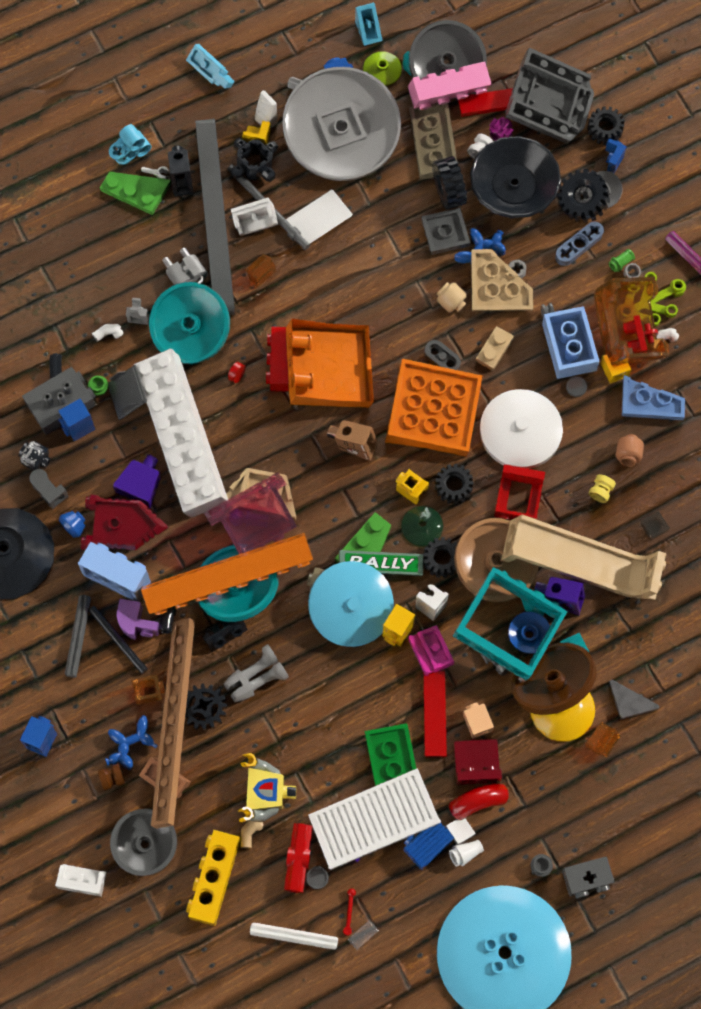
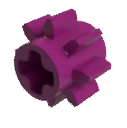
M504 117L499 118V120L494 118L489 125V134L495 141L500 138L511 137L513 134L512 123Z

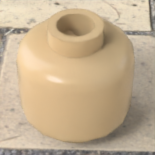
M447 282L436 293L438 295L437 302L447 312L454 310L458 312L466 304L464 302L466 293L456 283L449 284Z

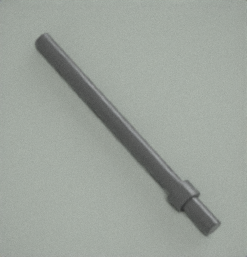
M232 164L227 168L230 173L234 165ZM244 176L236 179L257 201L265 199ZM275 209L277 222L285 229L288 237L292 241H296L304 250H307L310 244L301 236V232L296 227H293Z

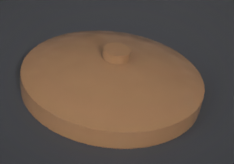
M501 518L481 520L470 526L457 543L454 555L456 572L462 584L475 596L493 567L502 572L506 571L508 576L514 580L523 581L527 588L532 585L536 578L539 566L520 559H515L509 563L501 560L510 525L509 520ZM492 581L482 599L490 602H506L518 596Z

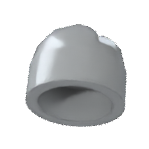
M630 263L624 268V276L628 280H635L641 274L640 267L635 263ZM632 269L636 271L631 275L628 274Z

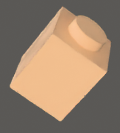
M473 703L466 707L467 710H464L463 717L472 739L493 732L494 726L484 703L481 705Z

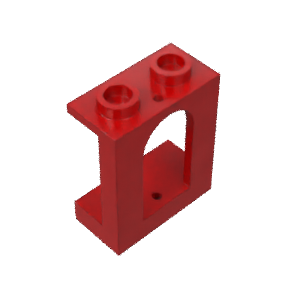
M504 464L494 518L511 521L520 515H525L537 520L545 472ZM511 481L532 484L526 514L507 510Z

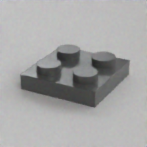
M460 208L421 216L431 255L470 246V240Z

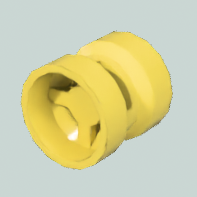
M599 474L594 481V487H591L588 495L598 502L607 503L610 497L609 492L614 489L616 483L613 479Z

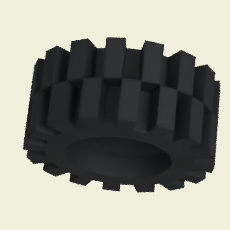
M604 106L602 110L597 108L596 112L593 111L588 123L589 136L592 135L591 139L593 141L597 139L598 144L603 141V145H606L608 139L618 141L619 137L621 138L625 121L624 118L622 119L623 115L621 113L618 114L619 110L615 109L612 111V107L606 110V106ZM608 121L613 124L614 128L609 131L602 130L599 127V123Z
M449 464L447 468L443 467L441 472H438L435 490H437L438 497L441 496L442 501L447 500L448 504L454 502L455 505L458 504V501L463 503L465 498L468 499L473 489V476L470 475L468 469L464 470L465 466L457 467L458 464H454L451 467V464ZM452 477L460 479L462 482L461 489L457 491L448 489L446 486L447 480Z
M441 537V540L435 538L433 542L430 541L428 543V546L424 549L423 564L432 576L435 574L437 578H440V576L447 578V575H454L456 571L454 555L457 543H452L450 538L445 540V537ZM438 551H446L451 559L447 564L440 565L434 560V555Z

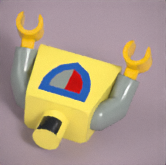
M252 753L243 754V756L248 758V763L242 762L241 766H251L252 768H248L247 805L238 810V812H244L245 817L240 818L239 821H265L283 809V799H296V786H284V776L281 775L277 768L266 761L255 758Z

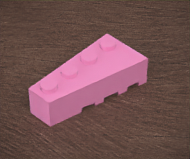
M481 62L459 68V72H456L455 69H450L442 72L440 76L432 73L421 80L419 76L414 77L409 83L408 89L414 109L420 108V110H425L432 107L431 104L434 103L443 105L449 103L452 98L457 97L458 100L467 98L470 93L476 92V95L483 94L491 86V81L486 63Z

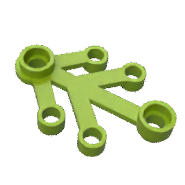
M648 272L644 277L645 285L641 300L633 305L634 296L638 293L640 285L637 281H630L627 285L628 293L625 304L620 305L616 310L617 319L621 323L632 321L633 316L640 315L641 322L650 323L651 327H657L661 321V317L657 313L664 314L668 318L676 317L678 313L676 305L663 306L656 303L671 295L674 297L682 296L686 290L685 282L681 279H675L669 287L650 296L652 287L656 283L657 275L654 272ZM647 277H652L654 280L649 281ZM675 284L681 285V288H676ZM634 285L637 289L632 290L630 286ZM645 309L656 313L650 314V316L639 313V311ZM673 309L675 313H669L668 310ZM623 311H628L630 314L625 315ZM651 318H656L658 322H652Z

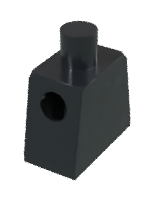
M174 146L172 151L168 152L174 197L194 194L188 151L181 146ZM184 174L185 177L183 179H179L178 175Z

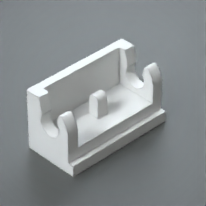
M269 198L231 209L236 229L238 228L240 236L278 225L275 208Z
M428 585V588L434 592V595H426L420 591L416 596L415 607L434 621L447 606L448 593H443L434 585Z
M63 864L60 865L55 886L61 890L102 897L107 872Z

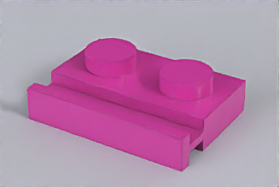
M437 625L420 631L416 635L408 636V641L425 676L454 665V660Z

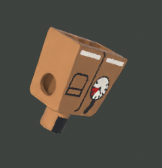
M343 420L339 427L331 425L327 431V437L335 439L340 450L371 461L378 444L372 427Z

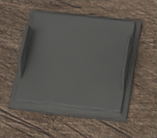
M133 365L126 371L118 372L109 378L112 381L108 383L119 420L147 402L136 365Z

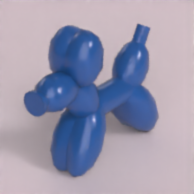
M472 228L470 230V238L475 244L473 250L492 248L497 255H505L506 248L501 243L504 233L498 230L491 240H483L481 233ZM458 252L455 254L454 259L458 263H470L471 252Z
M143 715L138 720L137 733L126 738L115 729L108 730L110 738L119 746L118 753H113L109 756V759L105 758L107 765L120 762L124 769L131 770L133 768V761L127 755L129 745L141 741L144 745L152 746L155 749L158 747L154 743L153 738L147 734L149 726L146 716Z

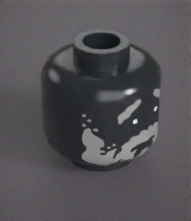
M36 441L26 442L18 454L21 464L32 471L41 468L46 469L51 461L49 449Z

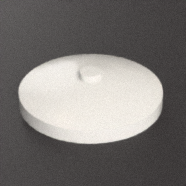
M511 390L498 395L487 405L480 422V437L487 453L502 465L506 464L527 469L538 467L547 462L557 451L563 433L562 420L556 407L543 395L530 390Z

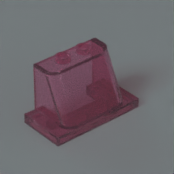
M278 472L204 512L211 526L221 521L239 554L265 546V544L272 540L277 542L285 537V533L297 527L278 492V489L287 485Z

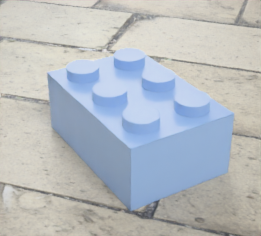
M584 306L544 314L542 326L557 379L597 371L599 358Z
M90 542L78 562L83 576L133 601L140 602L143 597L141 592L142 586L148 585L151 582L146 566L137 561L134 563L128 561L127 557L119 552L114 554L108 551L109 548L101 543L96 545Z

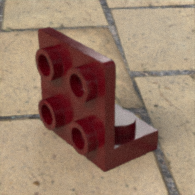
M496 739L454 742L457 785L501 782L502 770L499 767L498 741Z

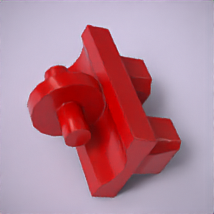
M640 315L633 316L632 321L623 323V330L625 336L636 334L637 340L627 342L629 354L640 353L641 356H646L647 345L645 339L648 340V344H654L653 337L659 333L657 329H651L650 323L644 324L645 331H643Z

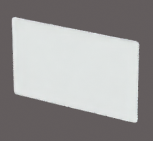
M330 190L286 220L293 227H296L301 232V236L310 244L350 218L353 214L337 194Z

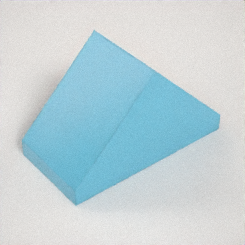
M375 3L355 7V23L363 45L382 41Z

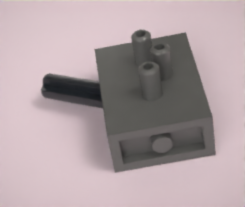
M57 353L50 355V380L22 395L25 404L45 435L61 427L58 420L61 416L58 410L81 398L87 410L95 407L93 399L96 397L90 387L86 388L83 382L85 380L79 371L75 372L73 367L62 372V356Z

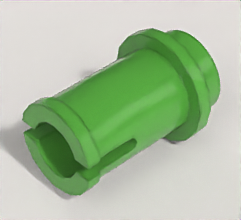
M626 249L616 258L612 257L609 262L611 270L620 272L622 267L635 260V255L630 249Z

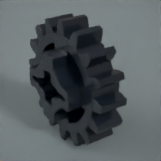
M202 683L200 689L194 685V691L192 693L188 691L185 713V719L189 718L187 725L190 726L194 723L195 730H198L200 726H202L203 731L207 730V726L215 729V722L220 725L222 724L220 716L226 717V713L222 711L228 708L227 704L222 703L226 698L224 695L219 696L221 693L220 689L213 691L212 684L205 688L204 683ZM202 694H208L212 697L208 698L203 696ZM195 698L194 705L190 707L192 700ZM201 704H205V706H207L206 711H203V709H201ZM218 706L217 713L212 717L213 710ZM201 717L204 718L205 721L197 720L195 718Z

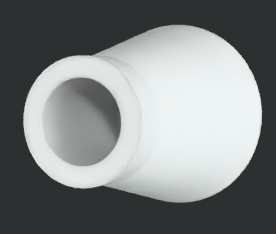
M476 840L453 846V849L449 850L452 862L457 867L460 865L464 866L478 854L482 853L484 849L481 842Z

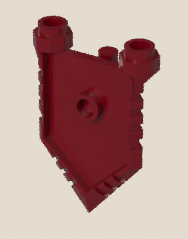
M91 494L90 497L86 496L85 509L95 512L93 536L86 535V537H82L81 550H86L90 542L96 545L101 543L110 547V549L126 548V550H137L145 542H149V539H153L155 535H159L169 527L160 518H156L157 515L155 513L152 514V511L148 510V507L141 500L126 501L125 499L112 500L109 498L106 500L98 495Z

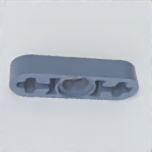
M591 222L557 249L556 262L562 266L570 265L601 240L604 232L603 226L598 222ZM591 229H592L593 231L598 230V233H597V234H596V233H593V234L589 237V239H588V236L590 235ZM582 240L585 246L578 248L574 245V242ZM571 248L572 251L569 253L568 258H562L561 254H567Z

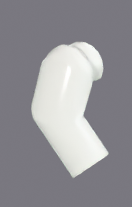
M105 324L92 333L97 342L108 334H112L114 338H119L123 335L121 326L118 324Z
M674 328L659 330V334L653 337L654 344H649V346L656 350L663 340L677 341L679 334Z

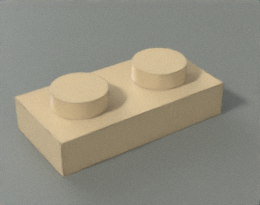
M496 326L476 357V362L493 371L511 344L514 336Z

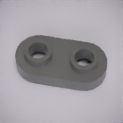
M432 340L426 344L425 357L435 366L454 370L460 369L461 360L459 356L442 342ZM432 351H437L438 354H437V355H433L431 352H432ZM452 363L454 366L448 367L447 364Z

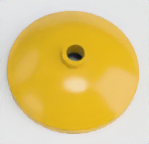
M589 692L578 704L565 711L550 715L530 714L533 724L542 735L554 741L568 742L580 738L589 730L595 716V704Z

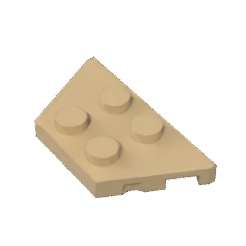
M246 468L240 475V478L229 487L230 490L226 494L229 502L221 505L296 520L288 477L284 474Z

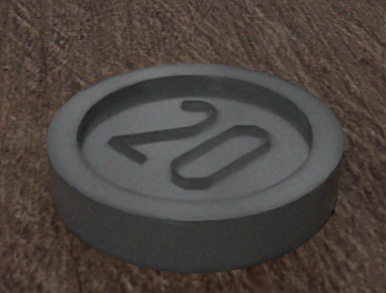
M581 377L570 378L566 385L567 392L573 397L584 395L587 390L586 381Z
M317 866L308 871L306 879L311 888L322 889L327 885L329 877L324 868Z

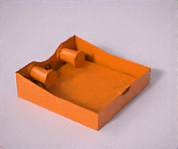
M291 318L286 327L290 405L370 408L374 402L369 326L329 324Z
M402 359L385 443L427 448L467 457L470 449L482 375Z

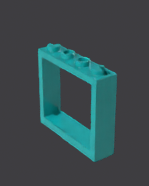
M493 567L452 636L527 681L533 674L567 611L560 607L559 603L547 600L541 592L537 590L532 591L527 588L523 581L514 580L508 576L506 571L502 572ZM492 581L554 618L528 665L466 628L467 623Z

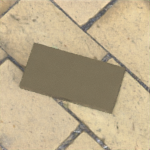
M448 103L443 105L431 104L432 107L425 110H420V108L414 109V106L409 107L420 180L433 178V161L450 156L455 157L457 160Z

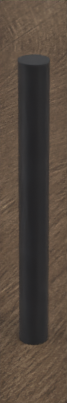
M95 606L91 607L89 613L137 670L144 674L148 668Z

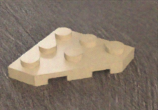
M492 249L471 250L472 311L533 310V289L508 264H505Z

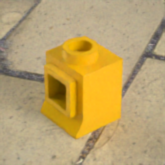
M410 469L406 473H400L395 481L397 483L396 491L415 505L418 503L420 494L423 491L427 492L429 488V482L423 480ZM409 479L416 484L413 488L406 485Z

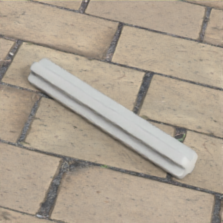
M252 923L250 928V934L259 937L333 950L338 945V938L328 935L259 923Z

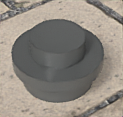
M538 854L532 859L530 866L535 875L544 877L552 871L553 863L547 855Z

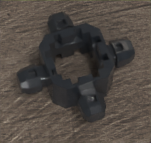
M242 138L234 141V148L237 150V164L231 169V175L235 179L244 175L249 180H258L262 177L266 181L271 182L275 179V172L271 168L272 155L277 152L278 145L274 141L268 142L265 145L260 140L255 139L248 143ZM250 153L252 155L260 154L263 162L259 164V167L252 164L249 166L246 158L250 156Z

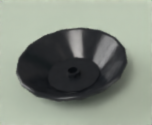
M520 136L504 137L487 144L474 158L470 171L472 190L479 202L494 214L508 218L531 217L545 210L557 197L561 184L559 164L552 153L537 141Z
M18 508L0 509V599H16L33 592L47 578L54 563V541L48 527L34 514ZM2 547H8L7 551L1 552Z

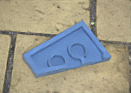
M623 376L622 416L684 420L685 398L665 390H657L648 386L649 384L639 383L631 380V377Z

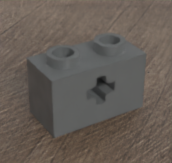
M607 856L565 867L562 870L569 897L575 895L576 899L588 896L589 891L597 890V893L608 891L610 886L615 883ZM587 874L589 877H594L591 884L589 881H584Z

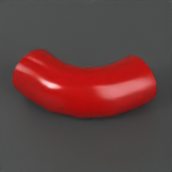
M489 784L477 787L453 799L449 803V810L456 819L464 820L479 810L504 805L508 801L509 792L503 784Z

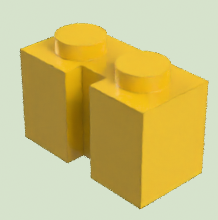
M396 604L383 624L382 636L385 637L384 640L393 646L397 644L401 647L414 626L415 614Z

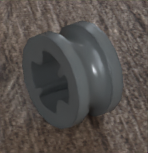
M548 303L547 306L541 304L542 318L544 314L554 312L552 303Z

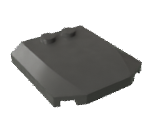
M528 48L520 64L505 116L568 144L585 127L594 97V91L590 86L591 75L532 48Z

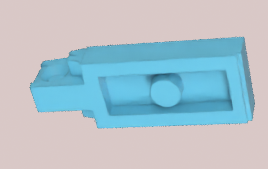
M200 44L194 45L186 61L211 84L221 85L225 89L231 88L235 81L227 75L228 71Z

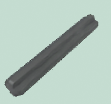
M80 595L78 599L65 675L70 678L77 677L91 602L90 596Z

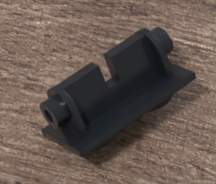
M244 620L237 622L222 621L221 624L224 628L220 629L216 625L205 631L202 638L208 644L211 652L223 647L226 643L247 631Z

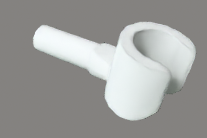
M165 166L159 167L158 170L146 167L141 168V172L153 174L160 179H166V176L160 173L168 174L169 172Z

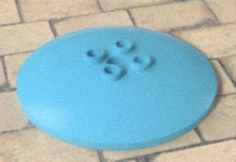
M492 886L468 895L448 914L438 938L437 963L440 976L447 991L464 1009H547L560 995L568 979L571 968V944L568 932L560 916L541 897L518 887ZM503 946L508 947L511 950L510 958L502 959L498 954L499 948Z

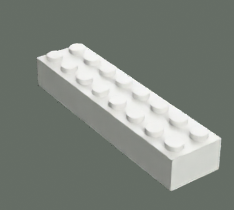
M168 349L134 364L137 367L147 405L183 513L193 518L228 503L229 501L179 355L174 350Z

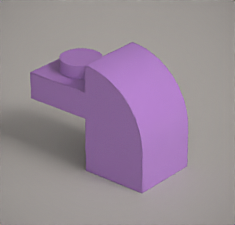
M120 599L117 620L122 632L127 637L136 640L138 632L145 637L159 636L158 622L141 619L143 610L141 602Z

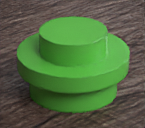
M94 376L88 382V387L91 388L96 396L105 394L109 387L108 381L103 376Z

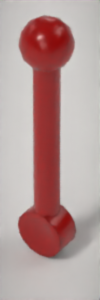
M353 888L347 891L349 896L346 927L343 929V933L347 936L352 933L350 924L353 897L356 895V891Z

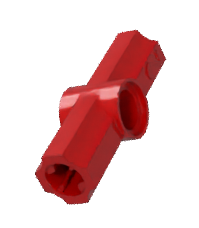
M294 823L291 846L288 848L286 860L287 873L284 891L303 893L306 869L308 870L311 854L309 848L312 826L301 823Z

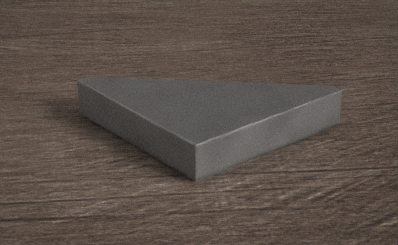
M614 680L609 681L620 720L659 710L658 704Z

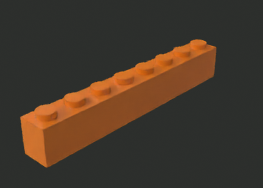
M305 533L142 586L141 592L149 614L155 613V615H160L167 612V608L173 606L176 609L188 605V601L195 599L196 602L207 599L209 594L216 592V595L228 592L230 587L236 586L241 588L249 584L248 581L254 579L262 581L269 578V574L277 572V575L290 571L289 568L296 565L298 568L310 564L309 561L313 560V556Z

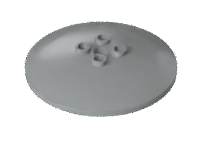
M332 67L309 75L295 87L284 108L283 133L290 152L308 171L330 180H355L377 171L393 154L400 136L401 117L393 95L380 80L367 72L355 68ZM338 123H344L347 126V129L344 131L337 130L336 125Z

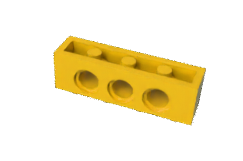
M213 830V834L208 835L205 848H208L206 857L202 856L199 864V869L202 870L200 878H195L192 890L196 892L193 900L189 899L186 909L191 920L216 926L239 847V836ZM218 850L225 853V857L221 861L213 859V854ZM210 872H216L219 875L218 880L214 883H210L206 879ZM203 894H211L212 901L209 904L204 905L200 902Z

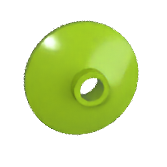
M376 52L365 60L363 71L380 80L385 86H390L400 78L402 66L395 55L389 52Z

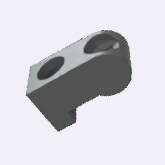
M36 469L30 474L29 478L33 488L52 509L68 497L66 489L61 484L56 488L50 482L44 470Z

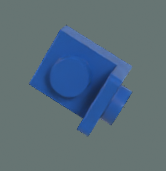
M608 139L605 151L610 153L606 160V163H608L607 171L613 174L624 158L627 147L620 141Z

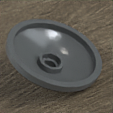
M138 809L127 813L117 822L111 834L110 847L113 858L123 870L132 875L150 876L162 871L172 861L177 849V835L174 827L169 826L158 829L152 827L151 809ZM144 841L149 842L148 848H142L141 844Z

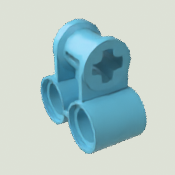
M129 124L120 131L119 136L121 138L110 146L109 155L120 165H126L136 156L143 157L152 146L134 125Z

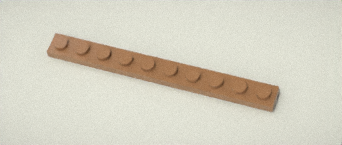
M191 618L173 622L151 820V826L156 829L174 826L195 621Z

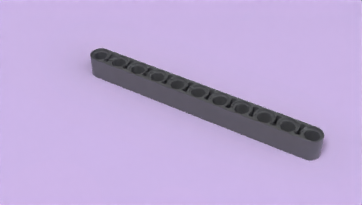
M215 119L196 120L212 289L224 300L229 315L234 316L235 307Z

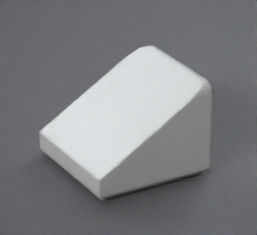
M456 819L445 827L454 836L456 845L462 844L476 834L466 819Z

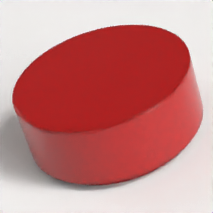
M240 362L234 363L229 370L228 379L238 383L245 373L246 366Z

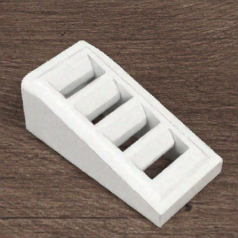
M263 90L260 92L255 112V121L260 126L262 121L270 122V128L278 123L277 104Z

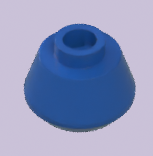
M70 511L60 515L59 522L73 538L81 536L85 528L84 522L86 519L80 512L74 513Z

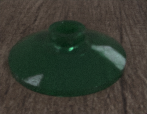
M417 506L410 509L404 515L401 529L407 541L413 545L423 547L428 546V543L430 541L433 542L435 538H440L443 532V521L439 513L427 506ZM425 521L426 526L421 527L419 522Z

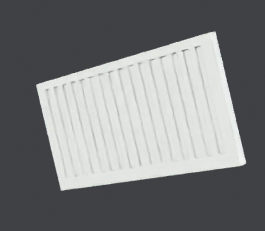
M418 768L308 815L330 870L441 823Z

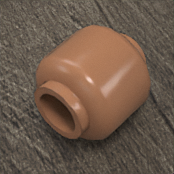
M633 434L621 437L617 443L615 455L617 460L624 466H635L642 460L644 443Z

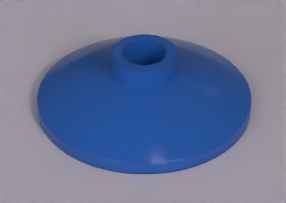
M521 613L510 623L508 630L510 642L520 652L534 654L550 625L538 613ZM531 632L533 634V637L528 638L526 637L525 633Z

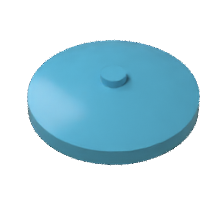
M356 561L337 563L324 570L313 583L308 599L310 618L317 631L328 641L346 647L362 646L378 638L383 633V624L394 608L392 590L385 577L372 566Z

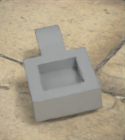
M132 298V307H127L126 310L128 323L148 325L149 315L147 309L141 307L140 298Z

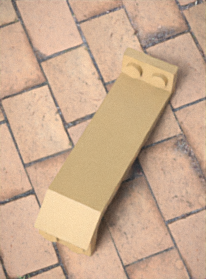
M520 515L510 521L501 558L502 561L508 563L515 559H520L625 597L651 600L656 599V595L661 589V575L666 567V553L661 551L647 556L635 555L525 515Z

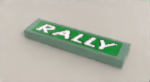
M339 551V563L347 561L362 562L372 566L384 575H423V554Z

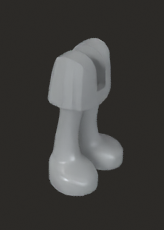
M268 644L262 648L263 655L257 663L243 671L236 670L223 683L227 691L236 688L240 684L243 685L231 694L234 702L254 696V691L269 681L275 679L286 680L289 678L284 667L278 662L277 657ZM273 665L272 669H270L268 672L252 681H249V679L252 678L254 675H256L263 669Z

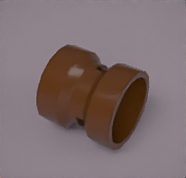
M119 763L112 765L109 769L103 768L98 770L104 791L111 789L114 785L121 786L125 784Z

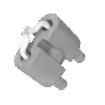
M186 248L180 250L184 257L182 263L176 262L172 264L168 257L162 260L167 267L166 274L174 285L184 282L201 284L208 276V272L196 255H190Z

